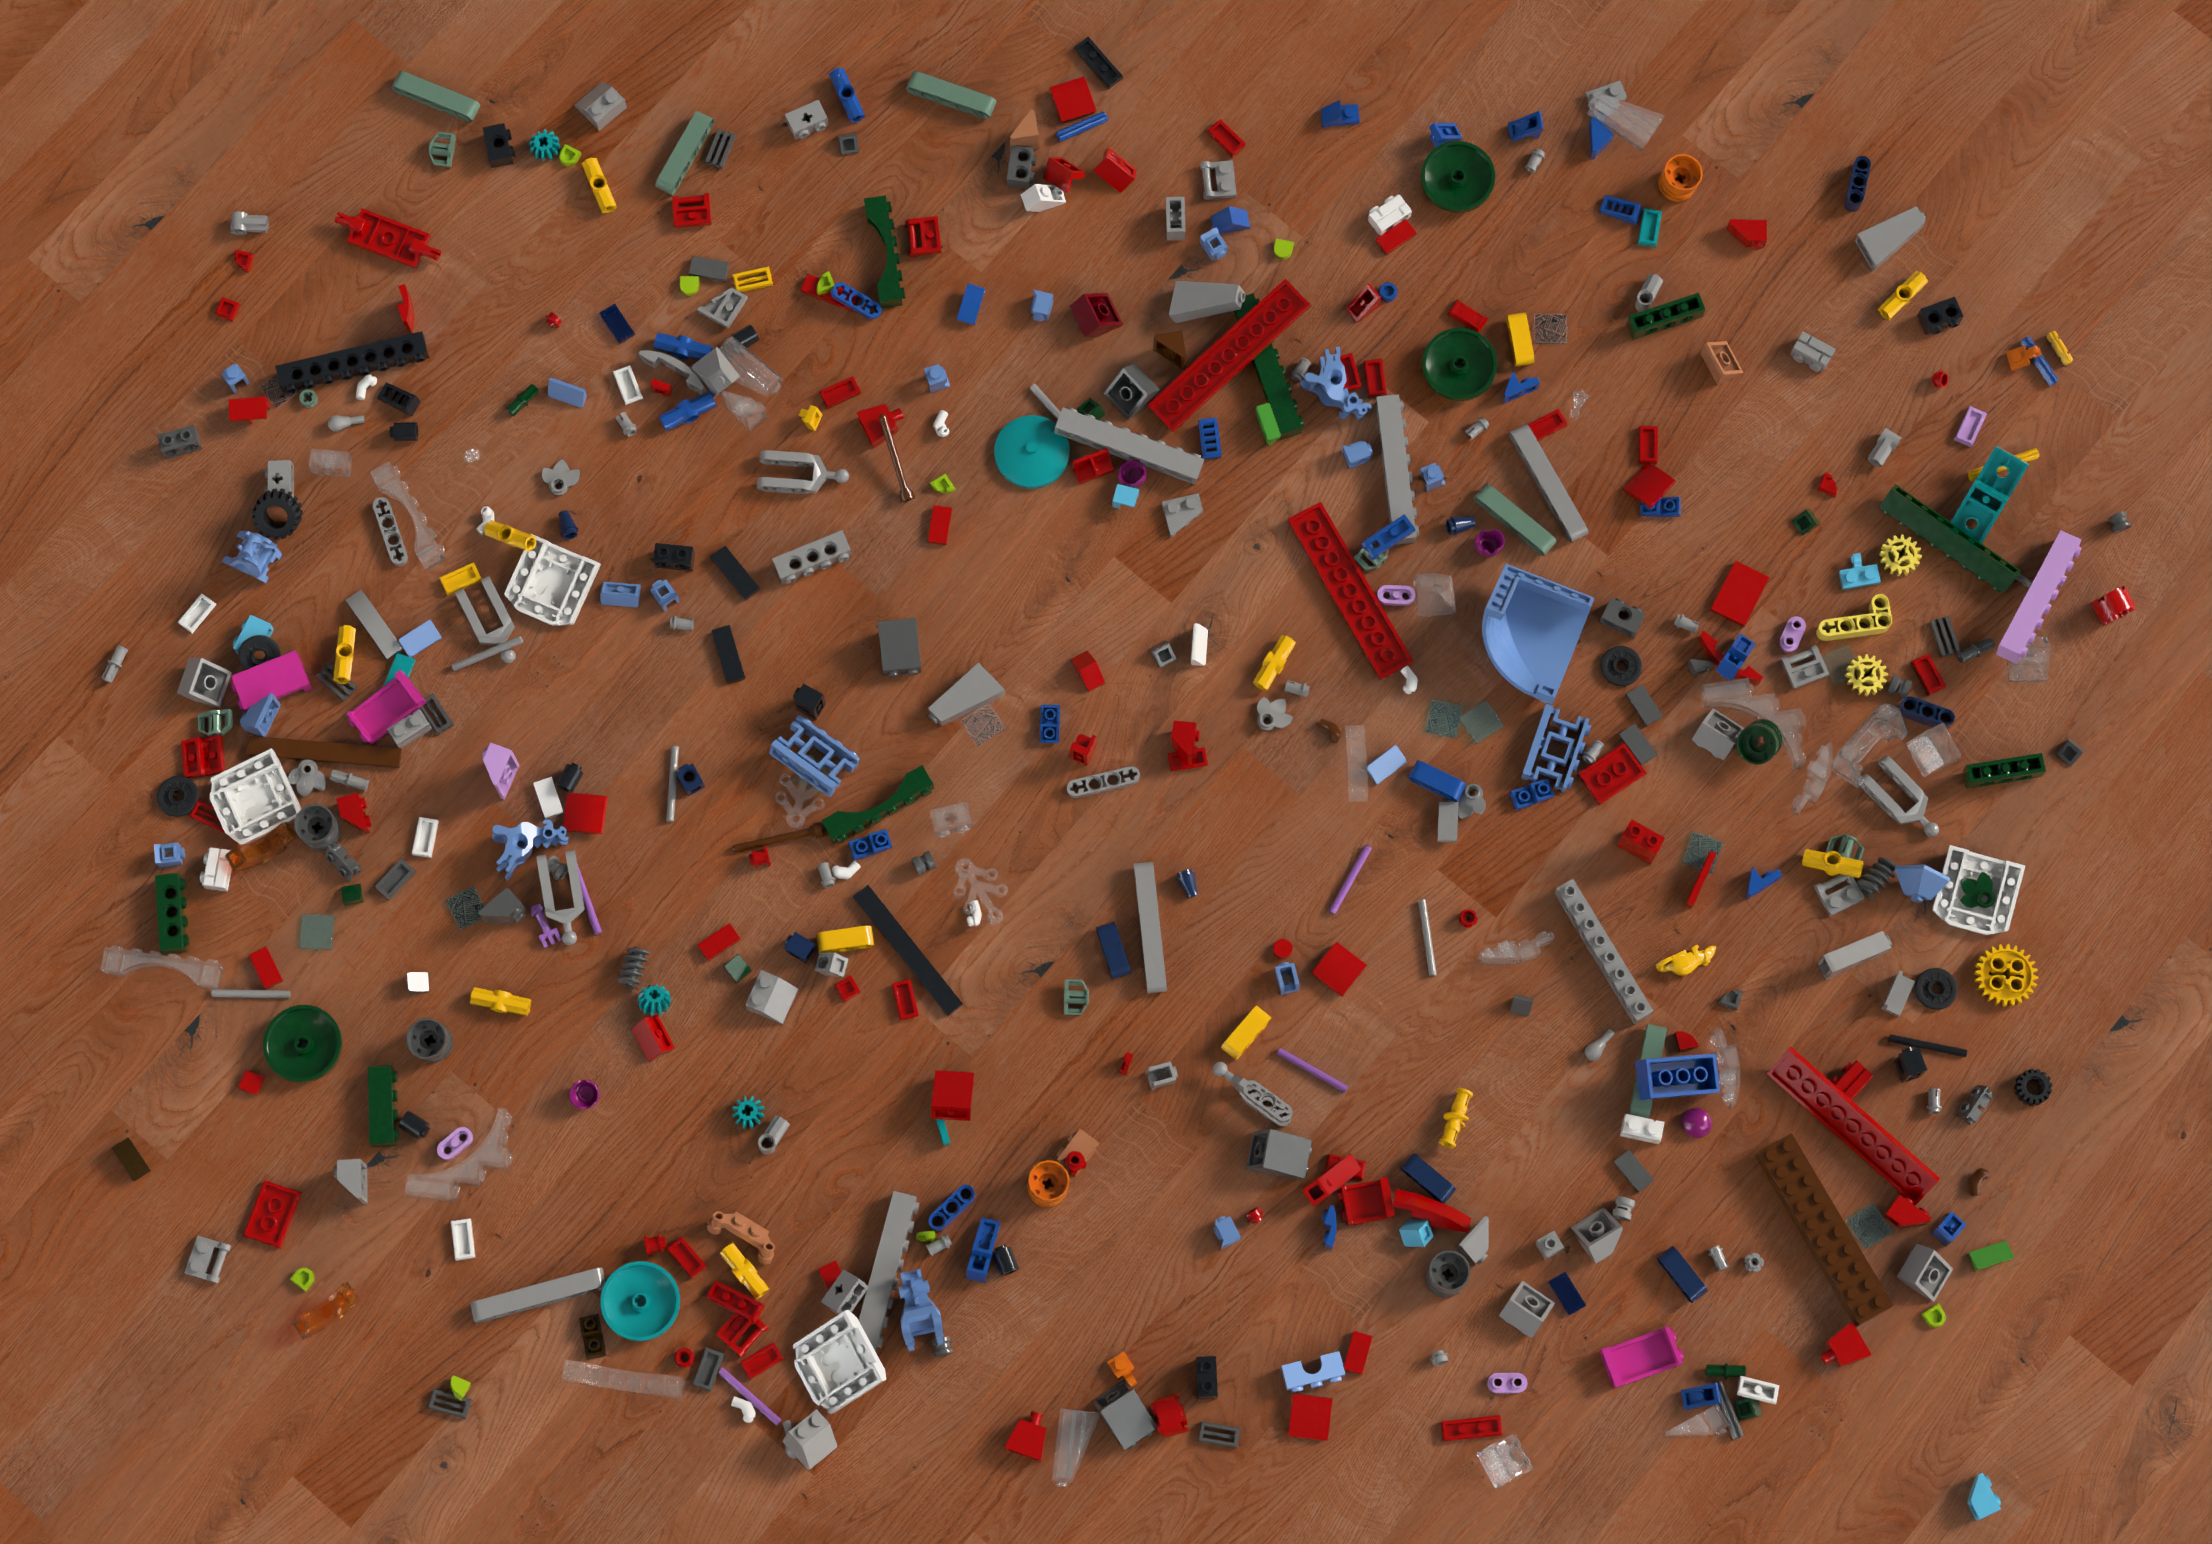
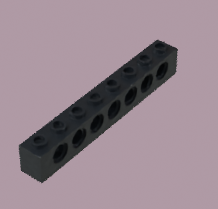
M420 331L275 367L281 390L284 393L285 391L286 393H294L299 388L311 389L318 384H331L339 379L348 380L356 375L365 376L373 371H386L394 366L403 367L411 362L420 363L430 357L425 336ZM412 348L410 353H404L405 349ZM390 352L394 353L390 358L385 357ZM376 357L374 361L367 362L368 358ZM352 361H357L355 366H349ZM333 366H339L337 370L331 371V368ZM315 370H321L319 374L312 375ZM297 374H302L300 379H294Z

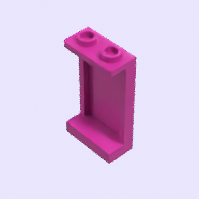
M296 650L232 675L233 682L230 683L233 692L239 695L240 699L237 702L241 711L245 710L246 713L248 708L270 693L279 699L302 689L305 692L312 690Z
M399 670L395 673L396 677L352 712H346L349 716L348 722L353 728L357 727L360 733L358 735L365 743L368 741L372 745L389 733L387 728L413 714V712L427 703L403 671Z
M1666 1326L1660 1330L1618 1345L1601 1349L1599 1352L1613 1389L1680 1366L1683 1363L1682 1359H1684L1681 1349L1676 1347L1675 1341L1677 1338L1674 1330H1670L1669 1326Z

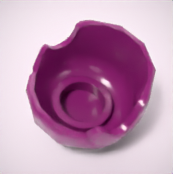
M1130 460L1119 468L1118 479L1124 486L1137 488L1146 480V467L1140 461Z
M1495 528L1491 531L1484 529L1475 537L1474 546L1480 555L1494 557L1502 551L1505 538Z
M580 1080L571 1087L569 1099L572 1105L578 1109H588L598 1102L599 1089L590 1080Z
M1691 1108L1685 1111L1681 1118L1684 1132L1692 1138H1702L1712 1128L1711 1117L1705 1110L1700 1108Z

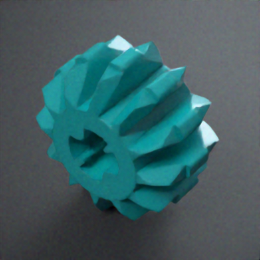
M544 129L543 133L540 134L537 130V136L531 135L532 141L528 143L529 147H531L530 153L534 154L536 159L541 157L542 161H545L546 157L552 160V154L558 155L557 150L560 149L559 138L552 131L548 133Z
M657 983L653 987L648 984L647 988H642L641 993L638 995L639 1008L643 1010L644 1014L650 1013L652 1017L654 1014L661 1016L662 1012H667L668 1007L671 1005L669 991L664 986L659 988Z
M743 1096L744 1102L736 1100L739 1107L732 1106V1110L736 1111L732 1114V1117L738 1118L735 1122L737 1125L742 1123V1127L745 1129L749 1123L752 1129L754 1128L753 1122H756L758 1125L761 1124L758 1118L765 1117L763 1113H760L765 1108L764 1106H759L761 1104L760 1099L754 1102V1096H751L749 1101H747L746 1096ZM747 1108H750L751 1110L750 1116L746 1115Z

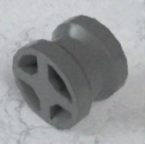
M2126 511L2116 513L2108 518L2109 522L2113 525L2112 530L2114 533L2122 532L2132 526L2127 521Z
M943 1337V1344L938 1345L937 1339L931 1341L932 1346L935 1348L934 1357L953 1353V1349L950 1347V1337Z

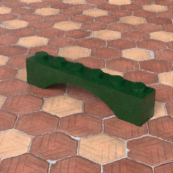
M886 195L864 198L867 223L880 235L887 251L886 267L877 284L881 309L902 306L905 292L904 287L900 288L899 284L903 279L901 270L897 271V264H900L899 253L894 251V247H897L896 236H892L891 230H895L893 218L889 219V213L892 212L891 202H887Z
M923 765L906 773L897 791L881 805L861 812L837 811L822 819V825L833 844L837 842L838 844L843 843L851 834H859L865 830L866 826L879 823L882 817L894 815L902 806L908 807L915 803V799L930 795L934 789V784Z

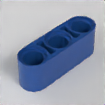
M1419 760L1416 761L1408 776V779L1413 783L1453 802H1458L1466 787L1462 780Z
M962 1185L930 1215L929 1225L933 1231L942 1232L974 1202L975 1192L973 1187ZM968 1190L972 1195L969 1199H963L961 1193ZM955 1204L958 1207L957 1211L949 1213L946 1210L948 1205ZM935 1218L943 1220V1224L939 1227L934 1226L932 1222Z

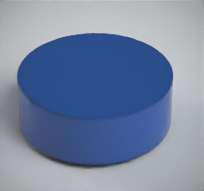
M1387 282L1380 286L1378 294L1381 296V300L1384 302L1395 300L1397 288L1394 284Z

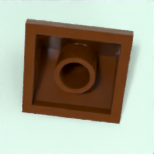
M1182 330L1156 334L1153 339V351L1182 370H1185L1187 354Z

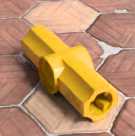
M597 158L586 159L581 164L601 212H613L617 205ZM599 183L604 184V185H603L602 187H600V188H596V187H595V186H596L597 184H599Z
M1918 271L1910 276L1878 308L1880 315L1890 321L1928 283L1926 276ZM1899 293H1904L1907 298L1900 297Z
M491 520L484 527L486 536L512 547L530 552L536 546L535 536L514 529L509 525Z
M348 625L339 627L333 681L339 684L350 683L356 628ZM342 653H348L349 655H348V656H342V655H340V654H342Z
M1281 635L1273 650L1267 654L1262 663L1261 670L1253 681V684L1259 689L1267 691L1277 674L1279 675L1287 662L1286 659L1296 645L1292 638Z
M1806 849L1803 855L1802 866L1824 870L1830 876L1842 874L1859 878L1862 873L1863 861L1842 857L1836 851L1824 853Z
M474 987L470 997V1004L490 1008V1010L499 1013L510 1012L523 1016H528L532 1001L528 998L514 996L506 991H490Z
M734 1243L726 1246L720 1252L722 1258L732 1268L733 1274L741 1284L746 1286L756 1300L769 1291L768 1286L757 1274V1270L748 1259H745Z

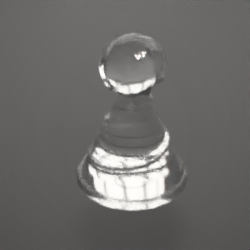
M1581 389L1580 392H1572L1574 409L1570 411L1572 418L1580 416L1579 409L1590 398L1589 395L1584 393V389Z

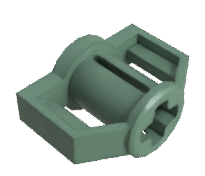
M438 132L430 141L429 156L435 166L451 168L455 153V134ZM438 138L449 139L450 143L446 144L435 141ZM433 155L446 156L448 158L447 161L436 160L433 158Z
M1362 548L1354 559L1365 571L1378 569L1387 560L1389 549L1386 550L1385 556L1381 554L1375 560H1371L1368 556L1369 552ZM1365 555L1375 566L1370 567L1361 557Z
M231 709L210 710L206 713L198 714V731L209 737L215 735L223 736L233 727ZM225 716V727L222 729V717ZM207 718L209 722V732H206L205 719Z
M1842 834L1830 838L1825 853L1833 851L1836 841L1841 840L1838 853L1842 857L1861 861L1865 849L1855 837ZM1856 843L1858 845V849L1855 857L1853 858L1850 857V855L1853 850L1854 844Z
M1065 979L1064 1014L1082 1015L1089 1005V989L1083 979ZM1069 985L1084 986L1086 990H1069ZM1070 996H1078V997H1085V998H1076V997H1070ZM1068 1004H1086L1083 1009L1068 1008Z

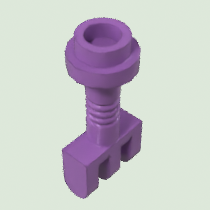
M541 904L531 907V916H536L544 932L539 935L544 948L548 947L545 941L547 938L551 945L555 944L552 937L556 935L558 941H561L562 938L557 928L551 930L543 914L545 907L541 906Z

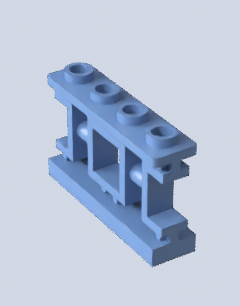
M1546 704L1521 779L1527 781L1530 779L1536 782L1538 774L1556 779L1554 789H1560L1561 792L1565 793L1566 788H1571L1574 779L1570 777L1572 770H1577L1580 761L1576 759L1578 753L1582 754L1585 742H1582L1584 735L1588 736L1591 725L1588 724L1590 719H1583L1581 716H1578L1576 724L1558 719L1560 709H1554L1552 705ZM1550 715L1554 717L1551 724L1560 726L1559 733L1556 734L1549 731L1547 738H1544L1545 729ZM1579 725L1583 727L1576 748L1572 747L1574 739L1565 736L1568 729L1577 732ZM1550 739L1568 745L1564 759L1546 754ZM1538 750L1542 751L1540 759L1549 761L1547 768L1537 766L1535 773H1532ZM1570 760L1571 763L1565 781L1562 783L1560 782L1562 774L1554 772L1555 766L1558 764L1565 767L1567 761Z
M798 715L790 728L795 734L788 742L782 737L775 740L771 744L769 754L830 798L835 793V789L840 786L841 780L836 775L843 768L852 773L858 767L860 758L855 752L849 751L842 746L841 742L828 736L823 729L813 725L808 718ZM803 733L811 738L807 743L800 739ZM794 744L801 749L797 754L790 750ZM812 746L826 755L819 763L805 755ZM834 755L841 759L838 765L830 761ZM824 766L831 770L828 777L820 772Z

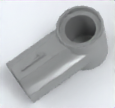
M239 211L232 213L231 233L236 235H245L247 232L267 233L269 228L268 216L248 215L245 212Z
M1649 274L1635 301V308L1639 312L1651 308L1663 283L1660 276ZM1645 299L1648 303H1643L1640 300Z
M1885 428L1868 457L1870 463L1874 466L1882 467L1902 437Z
M775 1115L764 1134L758 1140V1147L762 1154L770 1155L775 1152L777 1144L787 1131L790 1123L782 1117ZM769 1140L773 1144L770 1148H763L762 1143Z

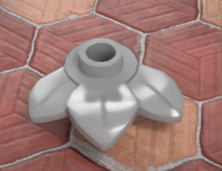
M561 459L554 466L553 470L543 468L542 478L549 485L550 491L554 495L560 496L567 492L568 487L576 485L580 478V470L574 469L570 471L566 462ZM561 484L562 488L556 489V486Z
M1263 697L1258 702L1257 711L1259 716L1257 722L1261 729L1284 728L1292 722L1293 717L1285 713V699H1278L1270 703L1267 698ZM1269 719L1271 722L1269 724H1265L1263 720Z
M303 760L299 767L292 770L288 776L290 784H296L297 791L303 798L308 796L313 788L325 790V776L318 771V766L313 760ZM307 765L311 768L309 773L305 771Z
M1469 784L1463 790L1458 800V815L1460 819L1471 816L1473 812L1481 815L1485 810L1486 803L1482 798L1483 790L1478 784ZM1474 791L1477 792L1475 796L1470 795Z

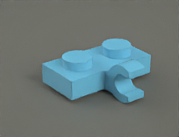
M1860 553L1852 554L1851 556L1853 568L1839 571L1842 590L1881 583L1877 564L1862 566Z

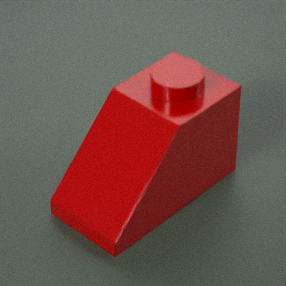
M1729 219L1727 230L1745 247H1751L1754 250L1765 247L1767 242V220Z

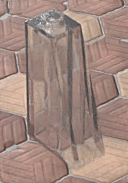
M1601 93L1597 98L1593 97L1587 105L1590 107L1587 111L1589 116L1598 119L1604 126L1639 150L1646 146L1665 117L1660 113Z
M733 336L724 341L719 350L740 375L734 382L767 397L771 394H776L781 389L780 383L783 381V378Z
M1060 1408L1052 1482L1056 1483L1055 1486L1067 1487L1068 1484L1072 1485L1100 1419V1413Z

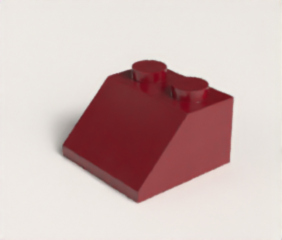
M1108 293L1083 294L1070 305L1073 316L1077 320L1085 338L1099 337L1123 325Z

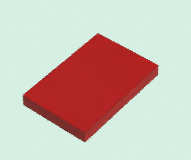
M1735 561L1710 611L1745 627L1770 577Z
M1624 742L1580 771L1577 775L1600 806L1644 777L1647 773Z
M264 1180L243 1236L281 1249L302 1193Z

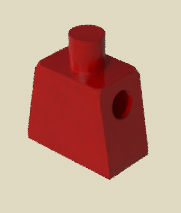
M886 404L856 412L857 419L873 448L886 441L879 420L880 414L886 415L892 436L898 432L895 422L904 418L900 408L890 412Z
M1851 1322L1825 1343L1828 1350L1820 1354V1357L1825 1365L1835 1361L1838 1367H1842L1866 1359L1872 1354L1855 1324Z
M1031 1411L1028 1421L1020 1419L1005 1445V1450L1041 1462L1047 1431L1045 1427L1039 1426L1043 1415Z

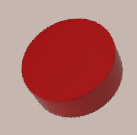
M1279 939L1275 942L1273 952L1277 958L1286 959L1292 954L1293 947L1290 941Z

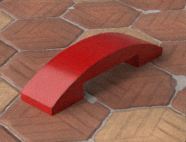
M1703 630L1698 638L1700 644L1710 660L1718 667L1724 655L1715 649L1718 641ZM1748 665L1744 671L1740 668L1734 678L1745 683L1759 685L1763 676Z

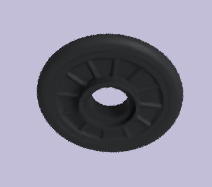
M255 635L246 639L238 652L239 662L245 670L281 656L278 644L270 637L264 635ZM257 651H263L265 657L258 660L254 657V654Z
M1615 646L1605 652L1601 659L1600 668L1604 678L1611 684L1628 686L1640 677L1642 661L1633 649L1626 646ZM1617 662H1624L1627 668L1623 671L1618 670L1616 667Z
M173 776L166 779L160 785L157 792L158 806L164 813L173 817L187 815L193 810L197 800H199V791L196 784L184 776ZM175 792H182L183 797L180 801L173 800Z
M1927 969L1916 980V996L1927 1008L1933 1010L1945 1009L1957 997V983L1954 977L1944 969ZM1933 984L1940 985L1941 993H1933L1931 986Z

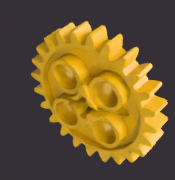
M1999 944L1997 950L1992 946L1990 952L1986 950L1983 953L1985 957H1979L1978 960L1981 963H1977L1975 967L1980 970L1974 972V975L1979 977L1974 982L1981 984L1977 990H1984L1981 995L1982 997L1989 995L1988 1002L1995 999V1005L2002 1002V1006L2005 1007L2007 1002H2009L2010 1006L2013 1007L2015 1001L2020 1005L2022 999L2026 1001L2029 998L2027 994L2032 995L2034 993L2031 988H2035L2037 984L2033 981L2039 977L2033 974L2038 969L2031 967L2035 961H2028L2031 955L2024 956V949L2017 952V946L2010 949V945L2007 944L2005 949H2003L2002 945ZM1993 961L1999 962L2001 969L1994 968ZM2012 963H2017L2020 966V971L2014 970ZM2004 972H2006L2007 976H2010L2008 979H2006L2005 975H2002ZM1992 980H1997L2000 983V988H1995L1992 985ZM2011 982L2018 983L2020 989H2013L2011 986Z

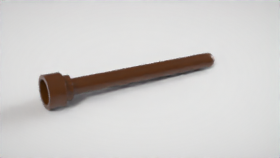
M880 414L879 420L901 488L900 501L901 503L915 499L914 492L908 488L885 414Z
M816 822L807 829L736 844L732 846L733 852H740L811 835L812 837L816 836V838L824 837L821 822Z

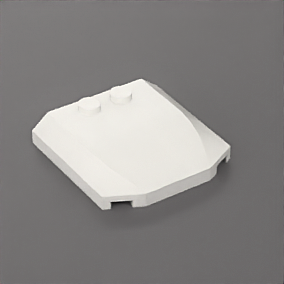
M535 536V548L530 550V552L523 551L504 595L519 612L552 626L574 625L601 564Z
M272 748L211 778L210 801L223 830L242 846H246L294 822L297 813L301 810L284 769Z
M1949 845L1942 874L1950 877V881L1936 894L1932 911L1946 924L1982 935L2006 932L2009 930L2025 865L1999 860ZM1985 872L1993 882L1992 892L1995 896L1993 905L1988 908H1981L1979 906L1968 908L1960 902V899L1966 895L1962 890L1961 880L1969 878L1977 881L1980 873ZM1982 895L1981 900L1987 902L1988 898L1986 895Z
M849 1310L843 1311L793 1344V1349H796V1360H794L799 1376L813 1402L818 1406H823L828 1410L829 1414H834L886 1380L885 1368L859 1320Z

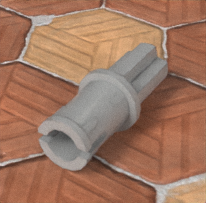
M117 645L111 660L107 661L109 664L102 676L104 681L113 682L119 668H122L121 663L128 649Z
M334 769L330 775V780L344 784L347 788L353 787L366 792L369 785V780L354 776L353 773L347 774Z

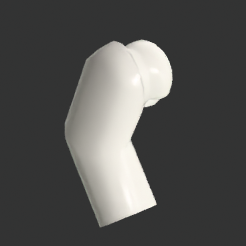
M366 375L357 384L355 398L365 400L366 388L369 385L375 386L377 378L372 375Z
M944 410L939 411L933 423L936 434L940 437H946L949 434V428L944 423L948 413Z
M488 506L481 509L483 522L476 528L481 535L485 533L484 527L486 523L491 520L495 521L494 512Z
M1406 666L1400 671L1407 679L1403 690L1406 694H1411L1412 691L1415 692L1417 689L1418 679L1409 666Z
M853 861L848 867L834 866L831 873L837 879H850L861 866L856 861Z
M978 900L969 902L972 916L967 917V923L970 927L978 926L982 917Z
M734 1396L731 1406L741 1409L744 1415L743 1420L751 1423L755 1417L752 1403Z

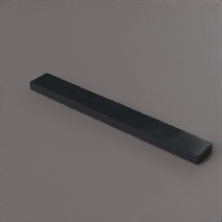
M867 885L853 896L855 901L944 1013L949 1016L959 1009L963 1003L870 886Z

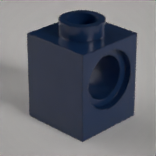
M693 763L681 766L678 769L679 771L676 772L688 797L705 788ZM687 775L695 776L691 782H686L685 777Z
M797 932L793 936L789 935L784 943L786 945L784 947L786 952L803 963L807 962L816 949L813 942Z

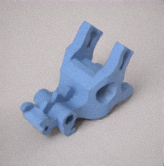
M1335 347V355H1331L1329 350L1325 349V361L1323 356L1319 357V376L1309 372L1305 374L1304 380L1300 382V389L1315 393L1324 406H1335L1342 409V412H1339L1341 419L1347 418L1351 413L1355 414V419L1357 420L1363 418L1372 406L1369 403L1362 404V399L1358 398L1356 392L1349 394L1347 388L1343 389L1347 379L1345 367L1340 360V347Z
M239 531L236 537L243 539L242 545L238 544L237 546L240 552L234 558L225 556L222 562L267 583L269 579L266 576L269 570L268 564L273 563L275 559L280 560L282 553L278 550L277 544L258 533Z
M549 819L543 821V825L547 824L544 827H536L528 822H522L514 828H506L501 825L493 826V841L505 843V851L496 862L499 865L496 870L500 872L502 869H505L507 872L505 879L508 881L513 871L523 865L532 855L533 845L538 848L542 844L545 849H548L551 844L557 846L560 843L566 846L569 837H566V829L563 826H560L558 830L554 829Z
M921 1269L900 1273L903 1285L898 1286L900 1298H905L900 1322L903 1338L908 1350L914 1351L915 1340L913 1336L935 1332L938 1345L943 1344L941 1315L939 1308L927 1295L930 1292L928 1280L923 1281Z

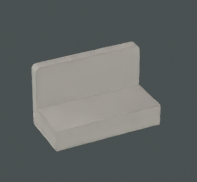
M1900 970L1896 974L1881 1007L1882 1010L1897 1017L1900 1016L1915 981L1902 976L1903 972Z

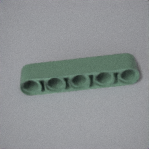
M404 71L398 72L391 86V89L400 95L468 122H473L480 108V104L469 97Z
M917 71L912 72L906 90L913 95L984 119H990L997 102L989 95Z
M699 111L694 113L656 181V188L671 195L675 194L711 131L714 118Z
M1486 483L1473 497L1480 507L1539 555L1545 556L1557 542L1547 530L1490 484Z
M1647 1024L1640 1060L1662 1057L1667 1032L1666 1027ZM1636 1075L1629 1115L1649 1119L1653 1099L1640 1100Z

